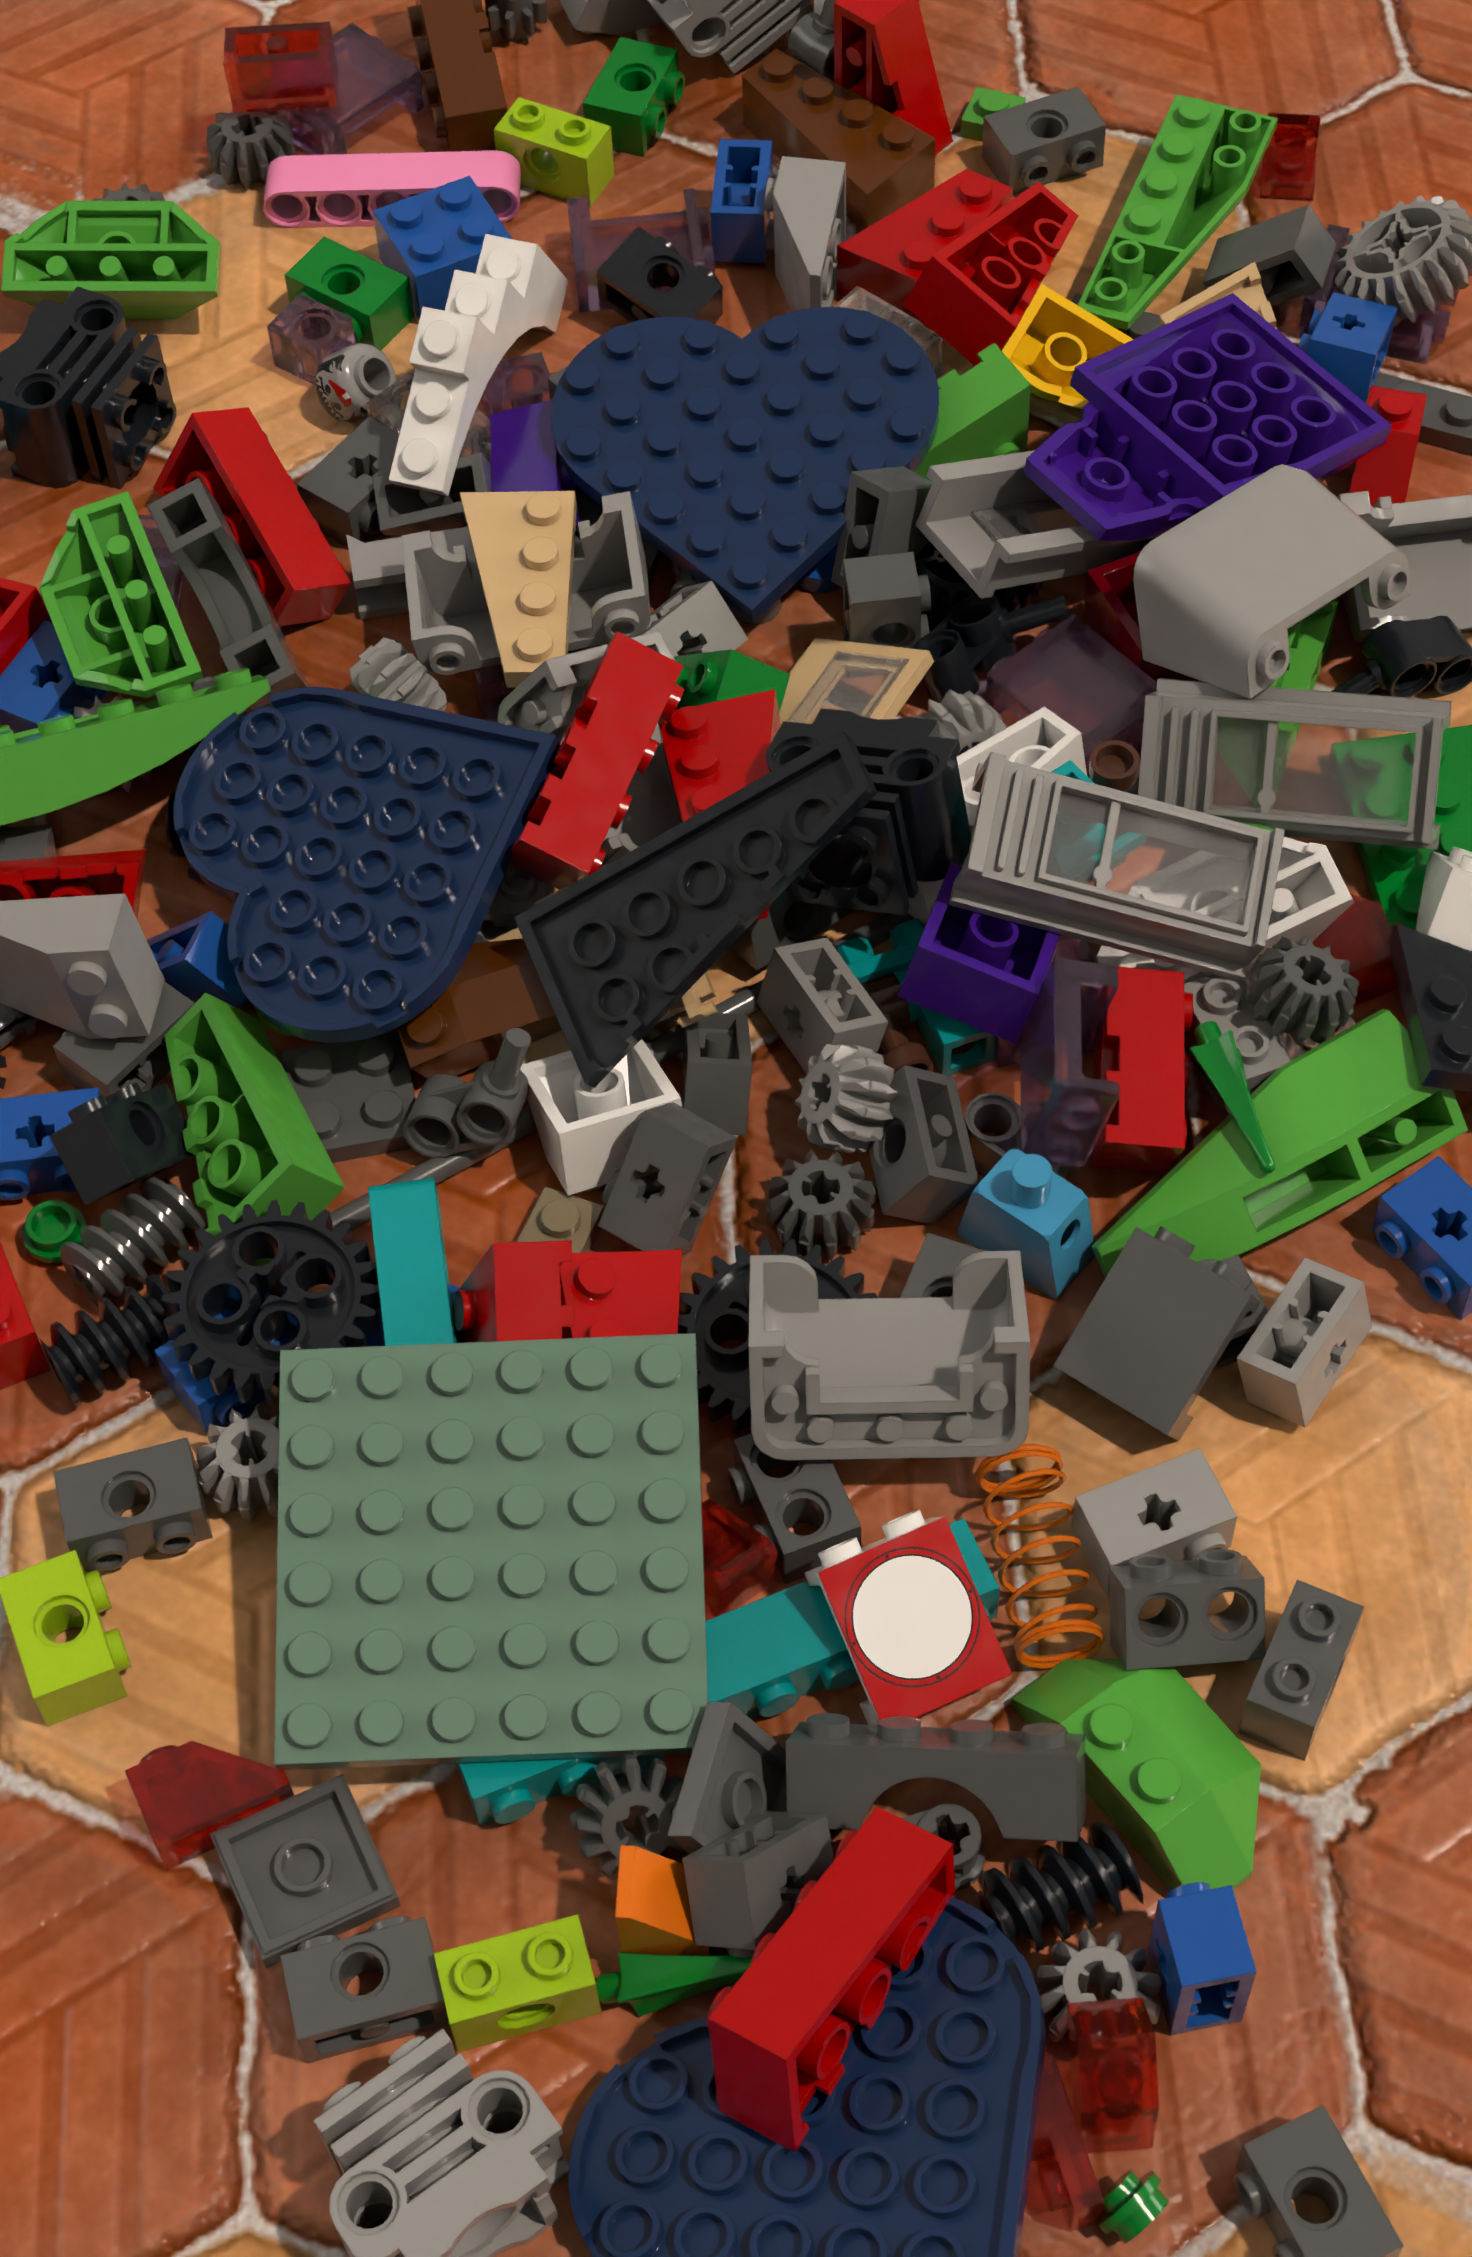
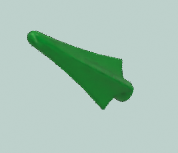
M1204 1022L1193 1031L1198 1046L1190 1047L1189 1050L1199 1063L1198 1070L1217 1094L1243 1134L1260 1169L1265 1174H1270L1275 1170V1162L1256 1115L1241 1053L1236 1048L1232 1030H1228L1222 1035L1216 1022Z
M619 1952L620 1971L600 1974L596 1983L598 1996L603 2004L616 2002L630 2003L638 2016L642 2017L680 2000L738 1981L751 1965L753 1956H688Z

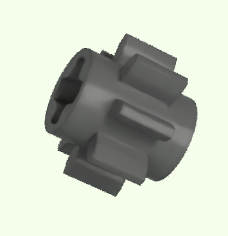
M485 0L489 30L496 31L499 29L501 36L507 40H527L535 35L537 30L536 23H547L546 1Z

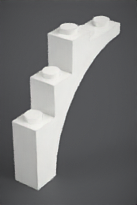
M485 234L476 274L454 270L445 311L422 307L409 361L415 367V372L389 476V481L393 484L448 496L459 455L473 415L487 383L503 355L518 337L531 328L556 333L568 280L538 244Z

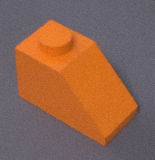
M620 1845L615 1920L621 1952L655 1955L712 1956L713 1947L700 1946L695 1943L684 1865L637 1846Z

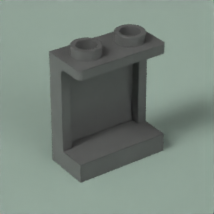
M1161 1226L1154 1237L1136 1227L1053 1366L1164 1434L1180 1441L1193 1417L1187 1414L1188 1410L1248 1311L1255 1313L1261 1301L1246 1292L1253 1280L1234 1268L1217 1260L1212 1270H1209L1189 1258L1195 1246Z

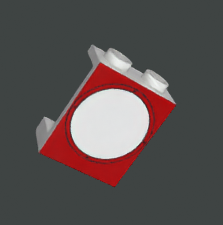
M920 1509L902 1515L881 1525L885 1538L862 1548L857 1537L829 1547L818 1553L822 1565L804 1573L809 1586H821L868 1698V1700L859 1703L868 1725H878L880 1719L887 1717H920L1012 1675L946 1516L932 1517L924 1520Z

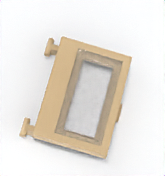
M815 638L788 673L790 677L779 713L780 723L782 724L783 721L812 724L821 708L851 711L866 718L894 719L934 663L929 650Z

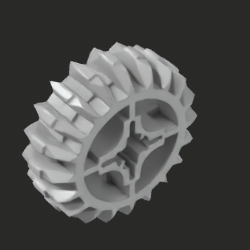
M1421 195L1409 204L1398 201L1395 208L1387 212L1380 210L1379 216L1372 221H1362V229L1346 237L1347 245L1341 247L1336 252L1338 261L1332 266L1335 275L1334 281L1338 287L1336 289L1337 293L1397 307L1393 327L1407 318L1414 323L1420 314L1427 311L1435 313V307L1442 302L1454 301L1453 293L1456 290L1465 289L1469 286L1468 277L1472 276V217L1467 215L1465 208L1459 207L1456 200L1444 201L1441 195L1433 196L1428 201Z

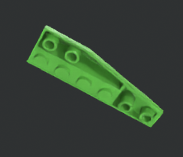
M1176 94L1078 306L1112 327L1128 330L1246 197L1277 127L1278 118Z
M243 668L214 676L216 685L198 690H192L191 683L176 685L155 692L157 697L155 700L134 705L132 699L119 700L97 707V714L75 719L73 714L62 715L38 722V728L14 733L9 725L0 726V826L67 807L109 791L164 764L203 740L231 714L236 712L239 715L270 692L268 679L261 675L251 677L249 668Z
M1381 1009L1279 1067L1251 1094L1259 1124L1275 1162L1274 1172L1265 1174L1260 1169L1231 1115L1227 1116L1091 1246L1104 1277L1106 1278L1136 1227L1154 1237L1161 1226L1195 1246L1189 1256L1195 1262L1206 1259L1220 1261L1249 1251L1357 1196L1468 1131L1453 1089L1421 1086L1409 1032L1389 1010Z

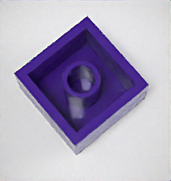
M951 862L897 996L1016 1044L1039 995L1060 934L950 906L953 882L963 868Z

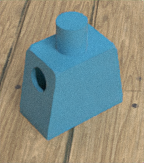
M1019 1149L1008 1150L975 1187L957 1230L959 1237L974 1247L985 1251L1020 1250L1023 1279L1055 1301L1060 1298L1095 1258L1091 1247L1094 1244L1088 1197L1082 1190L1054 1173L1051 1164L1046 1158L1037 1154H1025Z

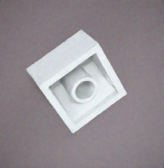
M643 1039L631 1049L595 1088L584 1083L571 1050L522 1064L520 1069L528 1079L529 1094L527 1100L547 1161L568 1196L602 1187L609 1182L615 1172L621 1169L629 1147L625 1144L626 1135L631 1124L639 1114L672 1102L682 1107L681 1097Z

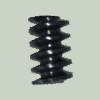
M151 1274L146 1278L147 1298H144L133 1287L127 1286L122 1290L123 1310H120L109 1299L103 1298L98 1302L99 1322H96L85 1311L80 1309L74 1313L75 1334L70 1333L61 1323L56 1321L50 1325L51 1346L48 1347L40 1339L58 1380L68 1398L76 1406L83 1403L80 1382L86 1380L98 1392L102 1393L107 1390L104 1370L110 1368L126 1381L131 1378L128 1358L135 1356L148 1369L155 1366L152 1346L156 1344L162 1346L170 1341L163 1321L168 1316H166L161 1301L162 1295L170 1292L157 1275Z
M1100 1821L1088 1827L1087 1842L1081 1836H1079L1077 1842L1062 1841L1061 1854L1054 1847L1047 1844L1038 1848L1035 1853V1867L1028 1859L1022 1856L1014 1858L1009 1862V1879L996 1868L987 1870L983 1873V1892L981 1890L978 1892L982 1912L995 1921L997 1928L1016 1947L1015 1939L1022 1936L1036 1953L1044 1949L1042 1927L1047 1924L1064 1941L1071 1937L1068 1915L1076 1913L1083 1923L1091 1929L1097 1926L1095 1903L1102 1901L1115 1918L1124 1913L1121 1898L1122 1891L1127 1889L1138 1902L1143 1904L1140 1880L1126 1847L1117 1834L1107 1824Z

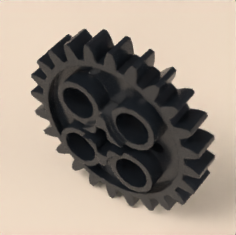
M271 1200L266 1216L257 1217L250 1204L244 1205L243 1222L234 1224L224 1214L219 1215L218 1222L221 1232L214 1236L207 1231L198 1229L195 1234L200 1247L199 1252L180 1248L177 1253L183 1270L167 1271L166 1278L171 1293L162 1295L161 1298L166 1316H168L163 1321L169 1340L174 1341L172 1344L178 1361L180 1363L189 1361L188 1364L192 1377L196 1381L210 1375L214 1393L217 1395L222 1394L232 1383H235L241 1403H246L252 1396L255 1388L263 1389L268 1405H274L280 1388V1350L368 1347L366 1336L363 1332H375L380 1327L375 1309L381 1307L379 1286L377 1285L376 1262H369L371 1259L366 1241L355 1242L352 1227L348 1222L333 1229L330 1211L326 1209L320 1212L312 1221L308 1220L304 1202H298L290 1216L281 1214L277 1200ZM264 1258L273 1259L263 1266H252L257 1260ZM316 1285H331L322 1292H307ZM225 1310H238L228 1318H215ZM280 1337H296L286 1345H272Z
M767 1239L761 1240L759 1255L795 1256L806 1261L813 1268L818 1280V1299L878 1298L876 1293L863 1294L864 1275L861 1272L844 1278V1257L839 1256L827 1265L822 1264L820 1245L816 1244L803 1257L797 1255L795 1239L788 1240L783 1253H773ZM740 1244L735 1246L736 1263L732 1265L727 1264L717 1256L711 1258L713 1278L696 1272L692 1275L694 1294L680 1293V1314L678 1317V1334L696 1333L698 1404L709 1400L708 1418L712 1423L730 1413L732 1415V1432L736 1435L751 1422L749 1374L750 1255ZM728 1339L744 1342L741 1346L733 1349L718 1346L720 1342Z

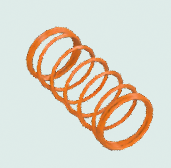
M1025 1444L1007 1455L987 1457L979 1464L975 1475L978 1487L990 1493L983 1506L985 1517L998 1526L990 1540L992 1550L1006 1559L1000 1567L998 1578L1002 1586L1014 1593L1009 1598L1005 1608L1007 1617L1022 1627L1017 1632L1013 1642L1017 1661L1028 1667L1045 1669L1054 1668L1065 1659H1087L1100 1649L1105 1639L1102 1627L1091 1621L1098 1614L1097 1607L1087 1603L1059 1606L1039 1614L1028 1622L1020 1621L1014 1616L1012 1606L1015 1599L1020 1595L1039 1598L1060 1596L1082 1588L1090 1579L1089 1573L1085 1571L1063 1569L1036 1577L1022 1585L1019 1589L1011 1586L1006 1581L1004 1573L1012 1561L1024 1564L1050 1563L1075 1554L1082 1546L1081 1540L1076 1537L1056 1535L1028 1543L1014 1551L1011 1555L1004 1553L999 1548L997 1538L1003 1528L1017 1531L1042 1530L1067 1521L1074 1512L1073 1506L1064 1502H1045L1021 1509L1007 1517L1003 1522L998 1521L991 1515L989 1506L995 1495L1017 1499L1036 1497L1056 1490L1066 1480L1065 1473L1061 1472L1063 1464L1059 1452L1049 1446ZM1041 1456L1055 1461L1050 1469L1042 1468L1026 1471L1009 1478L1003 1483L989 1482L983 1478L985 1473L994 1466L1016 1458ZM1057 1476H1059L1058 1482H1056V1483H1054V1484H1052V1485H1050V1486H1048V1487H1046V1488L1038 1489V1488H1041V1487H1043V1486L1049 1484V1483H1050L1051 1481H1053ZM1047 1508H1065L1067 1510L1065 1515L1041 1524H1009L1017 1518L1037 1510ZM1058 1541H1071L1075 1543L1073 1548L1048 1557H1018L1030 1549ZM1067 1575H1080L1083 1577L1082 1581L1069 1587L1049 1591H1027L1034 1585L1052 1578ZM1072 1610L1091 1611L1088 1616L1082 1619H1062L1042 1625L1036 1624L1045 1618ZM1080 1631L1096 1635L1085 1646L1070 1652L1047 1656L1028 1655L1024 1652V1649L1033 1642L1051 1635Z

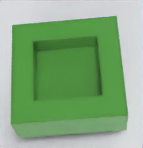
M976 87L961 119L960 136L983 141L984 116L1026 103V97Z

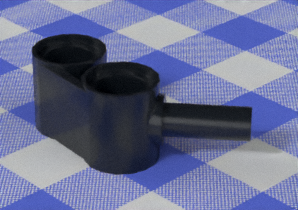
M974 595L956 604L950 611V614L929 634L918 640L912 648L929 650L934 660V663L922 678L930 699L941 703L949 690L958 694H964L970 690L973 694H976L980 687L976 672L993 671L1011 661L1017 650L1014 642L1016 641V634L1070 617L1064 595L1008 612L1006 607L1001 609L995 596L981 599L978 595ZM972 598L975 600L974 605L971 604Z
M1440 615L1430 619L1410 621L1392 620L1378 626L1363 641L1361 653L1366 660L1364 662L1366 668L1331 692L1369 694L1380 687L1383 691L1387 689L1391 696L1409 698L1420 693L1432 683L1440 694L1455 693L1472 682V646L1448 616Z

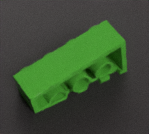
M995 343L979 352L977 355L980 363L961 376L953 369L937 380L939 388V423L937 433L928 454L914 471L915 473L930 480L926 474L929 467L933 465L1027 452L1031 384Z
M205 992L164 1035L176 1100L185 1105L187 1109V1128L182 1130L186 1151L196 1156L200 1178L192 1184L196 1205L206 1209L209 1227L204 1231L214 1236L220 1233L218 1216L221 1214L227 1216L234 1224L243 1222V1207L246 1204H250L257 1217L266 1216L271 1200H277L281 1214L290 1216L298 1202H304L308 1220L312 1221L335 1199L345 1186L259 1019ZM260 1259L255 1261L252 1266H263L273 1259Z

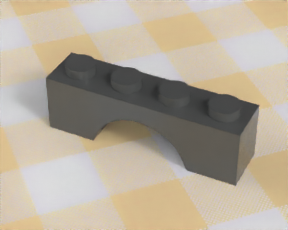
M197 478L148 504L147 506L170 553L192 586L210 620L220 644L221 650L219 653L228 671L249 668L251 677L261 675L268 679L271 691L249 708L253 711L271 703L268 695L295 688L309 687L218 502L200 479Z
M822 1713L809 1716L806 1722H799L786 1741L787 1812L827 1814L829 1829L859 1830L870 1812L874 1801L884 1791L893 1785L909 1779L929 1777L951 1781L975 1794L994 1816L1003 1838L1077 1842L1086 1819L1085 1734H1067L1066 1728L1059 1724L1032 1723L1022 1727V1731L993 1730V1724L988 1721L968 1719L952 1722L949 1728L921 1727V1721L913 1717L894 1716L880 1719L878 1725L850 1724V1718L842 1714Z

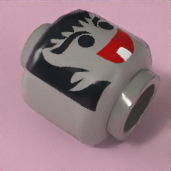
M358 343L328 355L318 365L315 374V391L320 404L329 415L344 422L353 423L384 411L393 401L397 390L396 375L391 362L382 351L368 344Z

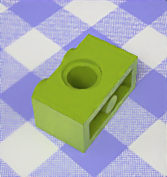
M518 97L494 128L496 151L507 152L519 161L521 166L520 185L591 208L615 175L611 126Z
M76 1550L0 1578L1 1599L33 1699L47 1726L128 1696L120 1671L131 1668L132 1665L119 1629L115 1628L107 1632L105 1630L100 1612L111 1609L112 1606L98 1569L86 1573ZM70 1628H82L80 1634L73 1640L65 1643H55L56 1638L63 1631Z
M578 1914L433 1953L449 2024L458 2052L602 2013L597 1986Z

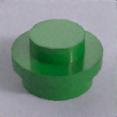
M49 1200L38 1204L29 1212L23 1225L22 1239L26 1250L32 1257L46 1263L62 1262L59 1251L64 1243L75 1242L82 1246L80 1232L87 1224L82 1213L75 1207L63 1201Z
M1132 2170L1127 2171L1099 2198L1098 2203L1106 2212L1099 2219L1097 2225L1105 2234L1114 2231L1123 2243L1131 2241L1162 2212L1169 2202L1166 2196L1157 2188L1161 2179L1153 2171L1148 2172L1140 2179Z

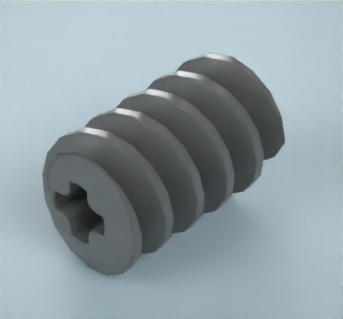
M146 1177L139 1186L141 1196L135 1193H127L119 1202L121 1212L107 1209L101 1214L100 1224L102 1229L94 1225H88L81 1230L80 1240L82 1246L75 1242H66L61 1246L59 1251L61 1261L68 1275L97 1307L99 1300L103 1299V1295L107 1292L122 1300V1290L126 1287L123 1279L127 1275L140 1284L146 1285L148 1275L143 1262L147 1259L162 1269L168 1267L169 1261L163 1249L165 1244L168 1243L177 1250L180 1248L189 1249V1245L182 1232L186 1227L194 1232L198 1229L205 1230L208 1228L200 1212L188 1196L169 1180L163 1179L161 1181L155 1177Z

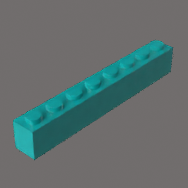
M965 1518L949 1524L991 1622L998 1615L1000 1587ZM808 1581L706 1621L708 1702H732L749 1718L757 1714H761L763 1717L781 1714L792 1708L798 1702L799 1697L824 1687L829 1691L839 1690L859 1679L821 1586H809ZM666 1755L635 1757L638 1760L640 1769H644L654 1758L662 1760ZM623 1757L455 1763L478 1823L480 1826H483L492 1821L505 1824L519 1820L532 1812L535 1804L559 1794L567 1797L577 1796L576 1789L580 1784H589L596 1787L600 1783L595 1771L598 1763H606L612 1773L622 1769L621 1762Z

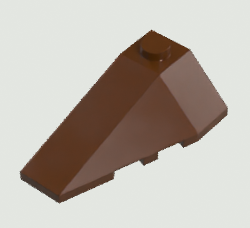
M523 938L473 943L460 971L445 992L419 1015L397 1027L410 1068L426 1078L437 1074L457 1076L496 1059L506 1032L511 1028L525 1030L531 1037V1043L562 1029Z

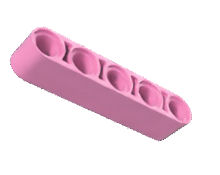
M496 150L282 156L271 161L267 167L263 212L266 218L273 224L286 228L375 226L373 210L470 176L499 220L507 222L514 218L519 211L521 166L513 155Z

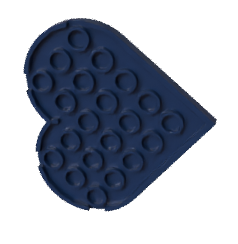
M816 307L793 311L771 318L768 322L751 331L743 339L709 321L685 317H656L616 326L583 348L565 369L558 382L552 402L551 422L555 446L562 466L581 490L601 506H603L602 496L630 491L641 537L701 583L712 581L724 601L754 623L838 544L847 522L843 514L852 471L904 466L914 472L928 454L937 433L939 423V388L934 368L920 345L900 327L868 311L842 307Z
M305 687L280 691L268 695L271 703L257 708L241 718L234 712L216 726L199 744L186 764L176 790L174 800L175 831L180 837L187 860L200 878L211 889L235 902L228 927V956L230 963L234 967L238 983L242 988L241 990L256 1011L278 1029L305 1040L341 1043L368 1039L393 1030L419 1015L445 992L460 971L512 860L514 853L511 849L528 820H530L526 817L539 796L540 788L546 776L553 771L555 766L553 761L561 745L556 735L340 689Z
M951 1897L907 1971L892 1966L891 1984L884 2001L885 2007L871 2030L869 2031L857 2024L852 2031L846 2051L840 2061L845 2067V2072L830 2097L816 2090L801 2114V2119L808 2124L809 2131L795 2153L719 2111L707 2017L678 2024L654 2035L656 2043L637 2054L622 2068L617 2063L604 2077L584 2108L575 2131L569 2159L568 2186L570 2203L575 2223L592 2256L1019 2257L1046 2040L1045 2017L1041 1998L1031 1969L1023 1954L1019 1953L1013 1943L997 1928L995 1921L970 1904Z

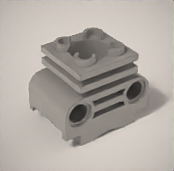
M646 0L687 52L699 58L710 56L716 52L733 74H736L795 26L804 15L814 10L809 0Z
M441 2029L429 2039H426L424 2036H418L403 2044L389 2058L388 2063L390 2066L364 2085L357 2081L338 2090L325 2103L323 2107L325 2113L313 2120L330 2159L341 2176L335 2183L330 2195L329 2213L349 2257H495L510 2248L528 2244L559 2221L557 2210L548 2191L569 2175V2163L563 2156L559 2136L563 2134L561 2126L532 2085L521 2075L508 2070H497L485 2073L473 2080L468 2063L461 2053L456 2055L452 2041L444 2029ZM506 2129H512L506 2133H500ZM386 2220L382 2225L370 2228L374 2223Z

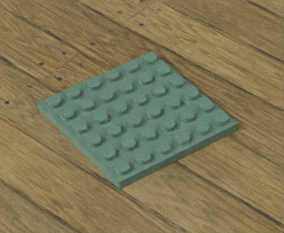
M696 1333L280 1350L274 1765L278 1770L623 1757L625 1754H634L635 1756L692 1754L693 1742L698 1735L708 1702Z

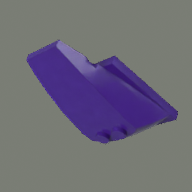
M1232 293L1076 366L1070 386L1089 401L1082 408V419L1077 423H1067L1058 429L1026 458L1024 474L1099 541H1130L1156 538L1274 466L1283 464L1307 471L1321 483L1345 469L1369 451L1384 444L1392 425Z

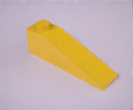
M1041 284L1002 352L1031 384V393L1040 398L1082 409L1089 401L1070 386L1074 368L1133 339Z

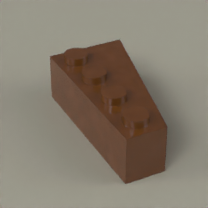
M415 0L416 5L407 7L412 38L422 37L421 39H415L420 71L430 70V72L423 73L428 104L438 103V106L431 107L436 138L446 137L449 152L496 150L494 128L508 110L495 51L493 52L487 15L486 11L483 12L482 1Z
M778 49L773 50L742 75L744 125L759 140H772V152L780 160L782 156L846 162V216L856 225V234L934 188L936 138Z

